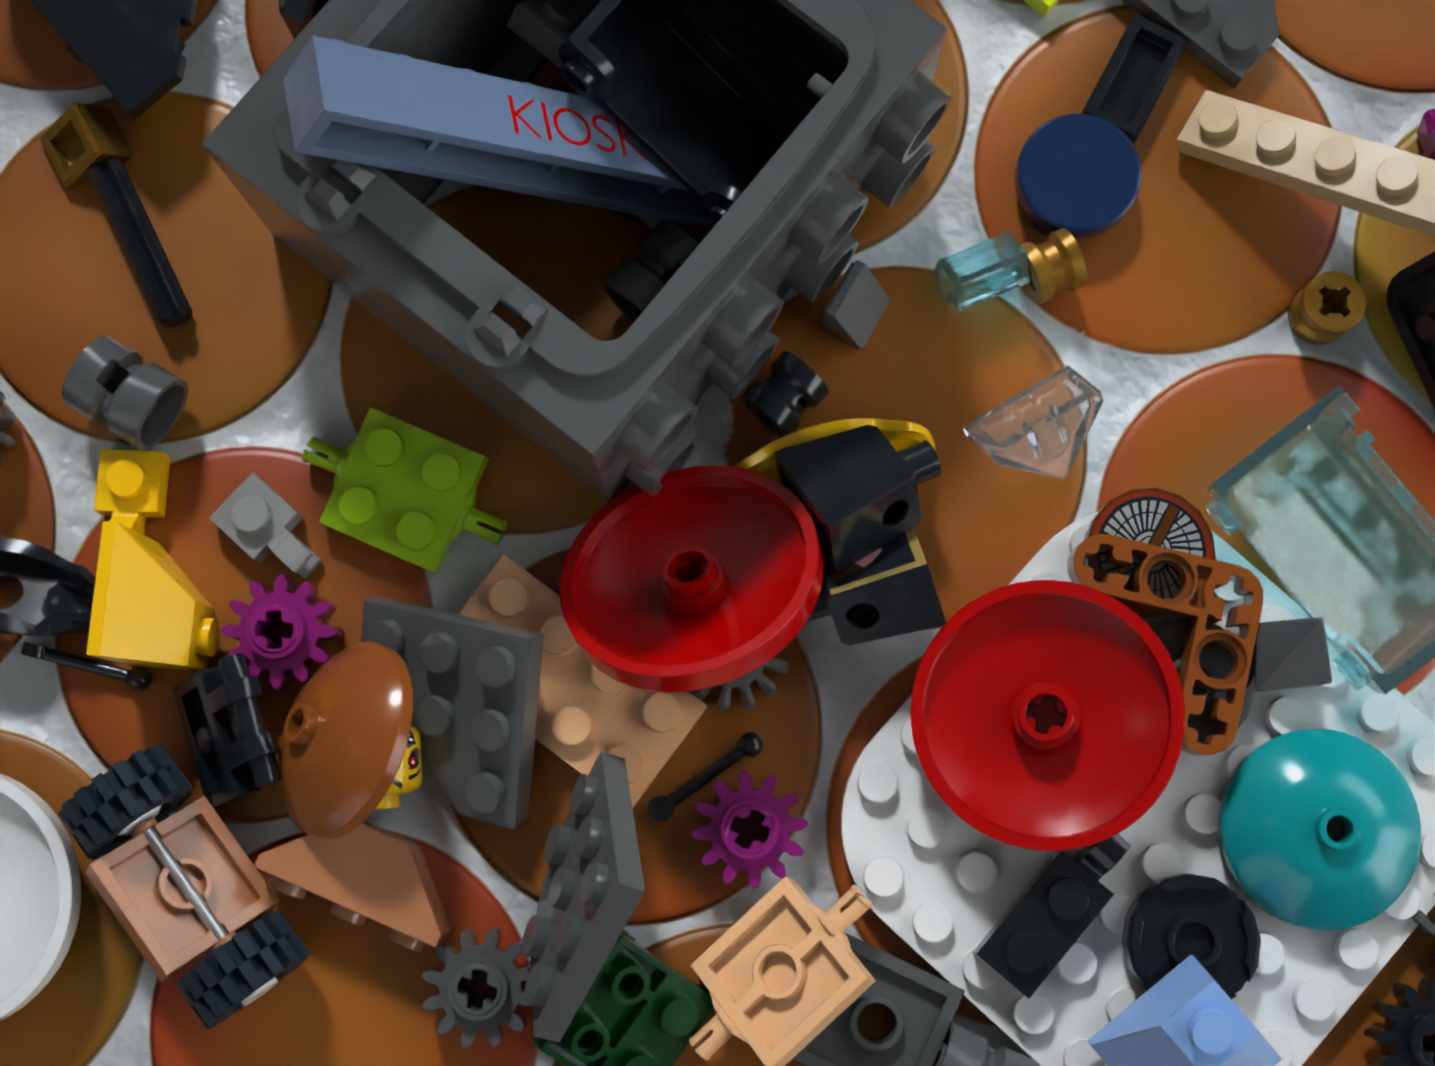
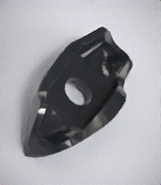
M0 536V583L15 581L23 585V594L20 600L9 608L0 609V634L42 637L89 632L96 577L84 566L67 561L45 547L23 540Z

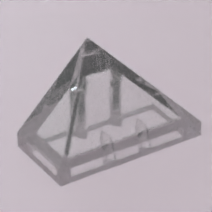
M1067 365L963 427L966 437L996 465L1066 479L1104 400L1099 389Z

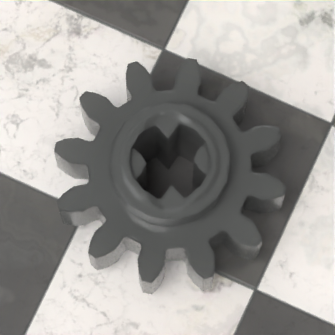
M498 927L492 928L487 933L484 944L478 943L477 935L471 928L461 931L460 945L462 951L458 952L455 947L443 943L436 948V953L446 966L444 969L432 968L422 974V978L426 982L439 986V993L425 1000L422 1004L423 1009L436 1010L441 1007L445 1011L446 1017L440 1021L437 1032L440 1035L449 1032L456 1025L463 1027L461 1035L463 1048L468 1049L476 1041L479 1031L486 1032V1039L493 1047L499 1046L504 1038V1030L501 1025L504 1022L511 1029L520 1032L527 1025V1020L524 1014L518 1010L519 1004L532 1006L525 1003L524 981H527L531 967L530 964L520 967L517 962V958L522 954V940L512 944L507 950L500 947L502 933ZM480 970L488 972L487 984L497 988V996L491 994L483 1000V1003L475 1001L476 990L467 987V979L472 980L478 976Z

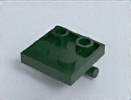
M623 929L561 1041L555 1042L539 1037H533V1041L542 1052L565 1066H673L688 1045L689 1038L695 1035L714 1008L710 992L636 943V938Z

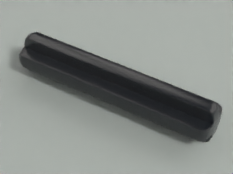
M108 158L102 163L93 165L89 175L156 320L165 328L175 327L180 323L188 321L192 316V309L125 166L117 158Z

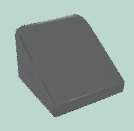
M856 260L855 263L852 262L824 309L821 324L823 326L822 330L856 349H861L865 346L889 304L888 294L868 267L861 261Z

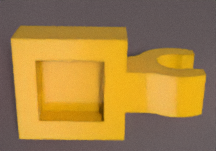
M100 449L94 511L102 516H112L109 520L110 522H117L145 535L146 517L165 518L171 457L164 451Z

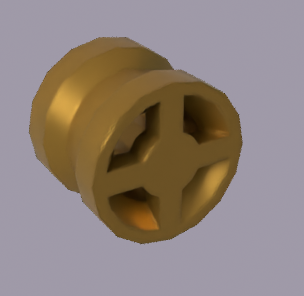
M1062 228L1052 232L1048 236L1047 241L1036 245L1026 242L1015 248L1014 257L1020 280L1028 296L1035 304L1039 305L1052 299L1054 292L1062 288L1074 291L1087 284V270L1083 255L1075 238L1067 229Z
M1337 271L1321 273L1309 281L1303 289L1298 291L1289 303L1287 313L1289 325L1296 336L1307 343L1315 345L1330 344L1343 336L1346 331L1356 326L1363 317L1367 303L1364 290L1357 280L1346 273ZM1335 306L1337 310L1336 314L1333 313V308Z

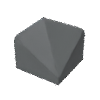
M1323 617L1259 623L1250 666L1251 675L1254 674L1256 692L1314 687L1332 682Z

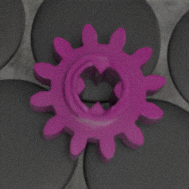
M278 574L275 579L274 592L272 593L264 585L256 581L251 582L250 593L254 601L250 605L237 600H231L229 603L233 612L241 615L239 625L231 624L221 628L223 635L240 642V646L232 649L227 656L244 653L246 662L251 661L248 667L250 675L258 676L259 681L262 682L270 672L269 679L273 689L286 691L290 683V673H293L298 680L307 683L314 675L310 664L313 661L324 664L332 657L329 652L322 649L324 641H334L342 637L341 631L324 625L323 622L324 619L334 614L337 609L336 606L329 601H320L312 605V602L317 597L318 587L308 581L302 583L297 588L295 594H293L294 585L291 578L283 574ZM281 619L283 622L292 625L294 629L291 639L282 638V646L281 643L271 639L272 628H282Z
M743 770L738 780L739 790L731 792L724 782L720 780L714 782L716 794L721 798L717 806H713L708 802L697 803L696 808L698 811L711 819L709 827L695 829L692 832V837L702 841L711 840L713 848L705 853L701 862L703 865H711L718 859H723L727 863L723 872L724 883L729 884L737 876L738 870L742 869L748 871L750 885L753 888H758L761 882L760 870L768 866L773 874L783 879L786 876V870L779 860L780 856L784 852L791 856L803 855L804 850L802 847L789 840L790 832L805 829L808 826V821L802 818L795 817L790 819L788 817L787 809L793 807L797 802L798 795L796 793L784 795L780 800L773 796L777 783L776 776L770 775L762 783L761 789L752 788L750 774L747 770ZM751 810H756L764 816L760 825L768 827L767 837L763 842L753 839L748 848L742 847L735 842L739 833L730 830L732 820L735 816L746 818Z

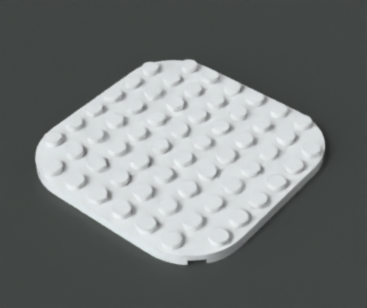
M1098 512L1077 520L1052 537L1008 585L1032 580L1071 582L1067 572L1068 558L1072 550L1084 540L1090 522ZM1212 531L1216 560L1244 567L1259 579L1263 588V605L1259 623L1314 618ZM1229 581L1227 585L1214 589V597L1224 600L1225 605L1222 621L1214 624L1239 635V627H1225L1230 609L1244 603V596L1234 593V582ZM1167 615L1142 619L1152 629L1164 622L1184 618ZM1325 628L1332 682L1314 687L1255 692L1249 716L1238 728L1233 743L1225 751L1214 755L1198 756L1181 750L1173 776L1154 805L1136 822L1118 833L1131 846L1120 861L1099 880L1102 885L1114 894L1113 897L1029 999L973 951L1055 851L1025 849L993 839L971 827L944 803L925 775L916 752L911 728L912 693L872 737L852 767L844 789L840 811L843 854L854 884L866 895L865 898H868L873 904L871 910L948 982L964 989L963 996L1034 1061L1039 1062L1040 1066H1108L1090 1046L1088 1040L1146 992L1128 969L1121 942L1126 913L1137 894L1157 879L1181 873L1216 878L1233 890L1241 900L1245 901L1254 913L1261 938L1258 968L1250 982L1246 981L1243 988L1236 993L1237 996L1232 1001L1282 1058L1275 1066H1302L1418 926L1411 917L1418 910L1423 911L1427 915L1435 906V723ZM1304 729H1327L1344 732L1369 743L1381 751L1406 779L1414 795L1420 815L1421 848L1419 859L1413 876L1404 892L1387 910L1377 917L1357 926L1339 930H1316L1295 926L1261 909L1243 892L1233 878L1226 864L1219 837V811L1224 790L1230 777L1242 760L1255 748L1276 736ZM1336 816L1332 817L1327 823L1326 830L1328 836L1337 842L1344 834V825ZM1084 847L1062 851L1075 860Z

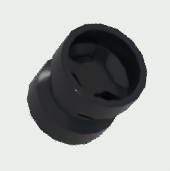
M783 351L771 364V377L766 378L763 382H754L743 393L741 400L766 428L782 438L793 433L799 427V416L803 413V409L816 408L829 395V390L823 380L803 360L788 351Z

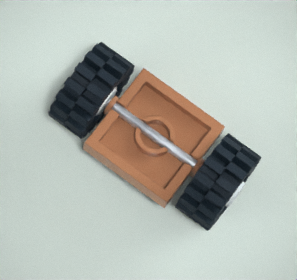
M156 745L150 746L144 752L139 750L133 753L125 762L123 760L118 761L105 774L99 773L92 778L90 785L79 788L73 794L74 798L67 800L61 806L63 809L58 811V816L87 858L96 860L89 864L85 872L161 983L210 950L212 951L211 955L200 960L193 966V969L186 972L181 977V980L176 983L207 1030L215 1027L218 1023H222L232 1014L237 1013L280 982L284 976L295 970L311 954L280 910L257 920L272 910L279 900L258 870L253 867L254 864L205 796L169 817V812L177 810L184 804L183 801L191 796L193 787L163 745L158 747ZM251 924L245 931L242 930L243 928Z

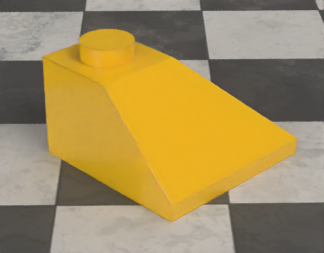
M103 521L86 655L136 667L195 671L207 669L208 657H213L216 654L220 637L219 622L216 618H213L214 608L159 542L117 522Z

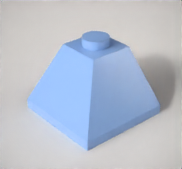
M1192 954L1088 1040L1090 1046L1108 1066H1275L1282 1060L1268 1041Z

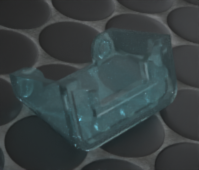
M1338 385L1314 401L1207 486V491L1212 500L1205 505V508L1226 534L1230 536L1235 531L1239 532L1309 618L1323 617L1326 639L1339 653V655L1332 659V662L1341 675L1358 691L1367 685L1373 691L1386 695L1435 657V520L1370 445L1376 440L1368 430L1357 435L1354 433L1353 430L1356 428V424L1352 417L1359 413L1361 409L1345 390Z

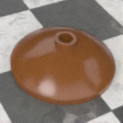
M360 642L340 651L328 659L302 688L289 710L280 740L279 770L282 777L280 789L284 804L292 821L300 830L307 834L329 839L351 832L376 809L396 776L406 750L412 724L413 688L409 670L402 657L395 650L375 642Z

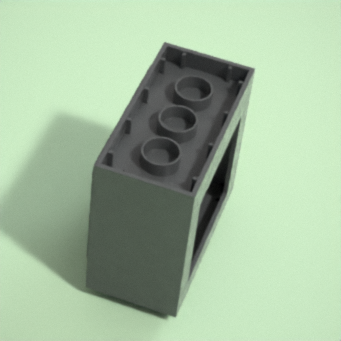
M329 0L203 141V147L274 237L606 502H610L620 495L631 481L651 497H654L664 486L660 484L664 474L682 468L700 439V436L689 428L698 410L695 403L712 383L732 399L738 397L752 383L779 344L780 338L772 333L770 328L784 306V301L781 299L792 287L811 303H814L830 288L847 266L858 247L859 242L850 236L849 233L860 219L868 204L869 198L867 195L870 193L890 209L903 199L931 161L936 151V146L927 139L943 118L952 101V95L933 82L947 28L910 0H709L793 86L806 79L808 81L807 88L812 91L808 97L818 103L630 328L615 340L602 341L586 333L424 205L445 179L294 152L283 78L312 35L327 39H338L349 44L394 54H404L420 60L456 68H466L482 74L529 83L549 59L509 29L506 24L518 3L532 0ZM501 306L531 328L525 336L496 314Z

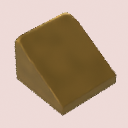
M74 102L39 138L64 188L73 190L92 180L89 174L93 165L102 163L108 158H117L123 164L133 156L112 112L105 106Z

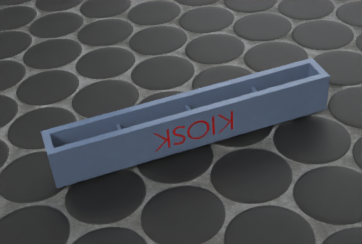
M314 35L311 36L283 78L294 152L703 227H714L708 216L710 210L596 99L575 95L536 86L528 82L513 81L474 72L466 68L451 67L412 58L404 54L389 53L349 44L338 39H327Z

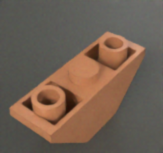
M366 820L351 832L337 838L327 839L308 834L258 855L253 866L271 874L268 885L282 893L304 899L309 891L330 900L327 911L338 918L363 926L368 917L390 927L387 938L408 949L424 952L427 944L436 948L446 943L450 935L451 928L420 844Z

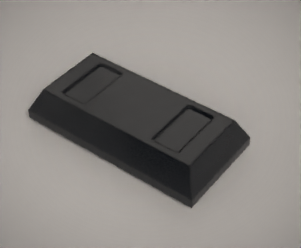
M1134 13L1081 114L1097 116L1111 122L1121 129L1131 142L1135 144L1189 39Z

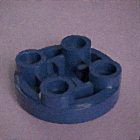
M1089 114L1062 115L1038 127L1024 144L1015 168L1016 193L1025 212L1033 220L1035 228L1041 234L1049 236L1052 232L1064 228L1074 238L1092 237L1104 233L1118 224L1135 202L1140 190L1142 177L1140 159L1131 140L1111 122Z

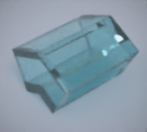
M1010 231L941 258L937 261L934 269V274L948 305L954 304L959 311L1030 282L1026 251ZM1006 266L1007 268L962 287V284L1002 267Z

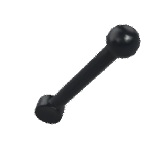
M24 642L20 653L125 681L134 691H143L152 683L151 672L143 666H137L130 670Z
M754 732L744 733L739 738L737 747L670 795L654 797L648 805L650 816L656 821L668 820L673 815L676 805L745 756L755 757L759 755L763 749L762 738Z

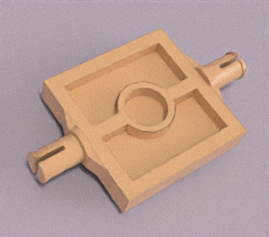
M787 876L781 879L690 965L709 990L714 1009L717 1013L694 1036L689 1038L691 1046L697 1047L695 1049L696 1053L708 1061L719 1048L735 1035L751 1046L765 1066H785L876 982L852 952L848 937L845 934V931L869 908L873 907L871 901L865 898L866 895L856 885H852L850 890L825 911L811 901L794 879Z

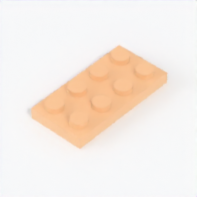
M503 554L458 613V615L544 634L535 739L581 774L588 775L600 752L625 758L632 808L635 807L708 708L705 703L688 691L657 692L639 689L618 682L598 670L578 648L563 617L560 595L505 554Z

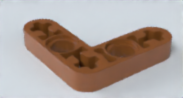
M1096 534L1086 538L1072 550L1067 561V572L1072 583L1101 591L1126 605L1190 620L1178 674L1185 703V732L1182 751L1198 756L1214 755L1225 751L1233 743L1238 731L1263 605V588L1259 579L1250 570L1239 565L1110 534ZM1099 549L1106 551L1105 558L1107 563L1126 568L1133 563L1132 555L1139 557L1140 560L1131 576L1132 591L1124 589L1130 577L1127 575L1109 573L1102 577L1100 582L1093 580L1094 570L1084 565V558H1090ZM1156 563L1169 564L1180 575L1181 588L1179 593L1172 599H1162L1155 596L1148 586L1147 574ZM1229 581L1234 582V593L1244 596V603L1230 609L1225 627H1239V635L1228 630L1205 629L1206 621L1211 624L1222 621L1225 606L1224 600L1214 597V589L1227 585ZM1208 642H1218L1224 645L1232 655L1233 667L1224 679H1213L1207 676L1201 669L1199 654ZM1193 685L1205 691L1225 690L1227 692L1226 700L1221 698L1210 700L1208 720L1218 724V732L1216 735L1205 736L1202 743L1197 742L1198 731L1188 727L1189 716L1200 715L1204 710L1206 695L1192 694Z

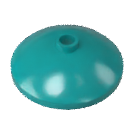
M1304 729L1288 732L1264 742L1249 753L1237 766L1227 783L1221 800L1219 837L1226 864L1233 878L1243 892L1261 909L1295 926L1316 930H1339L1357 926L1377 917L1387 910L1404 892L1413 876L1419 859L1421 822L1417 803L1406 779L1381 751L1369 743L1344 732L1327 729ZM1334 816L1338 817L1344 825V834L1337 842L1328 836L1326 830L1328 821Z

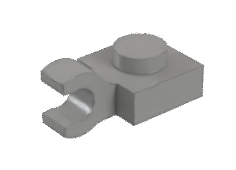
M254 472L209 517L243 551L260 564L273 552L288 568L305 579L322 562L308 546L291 532L304 517Z

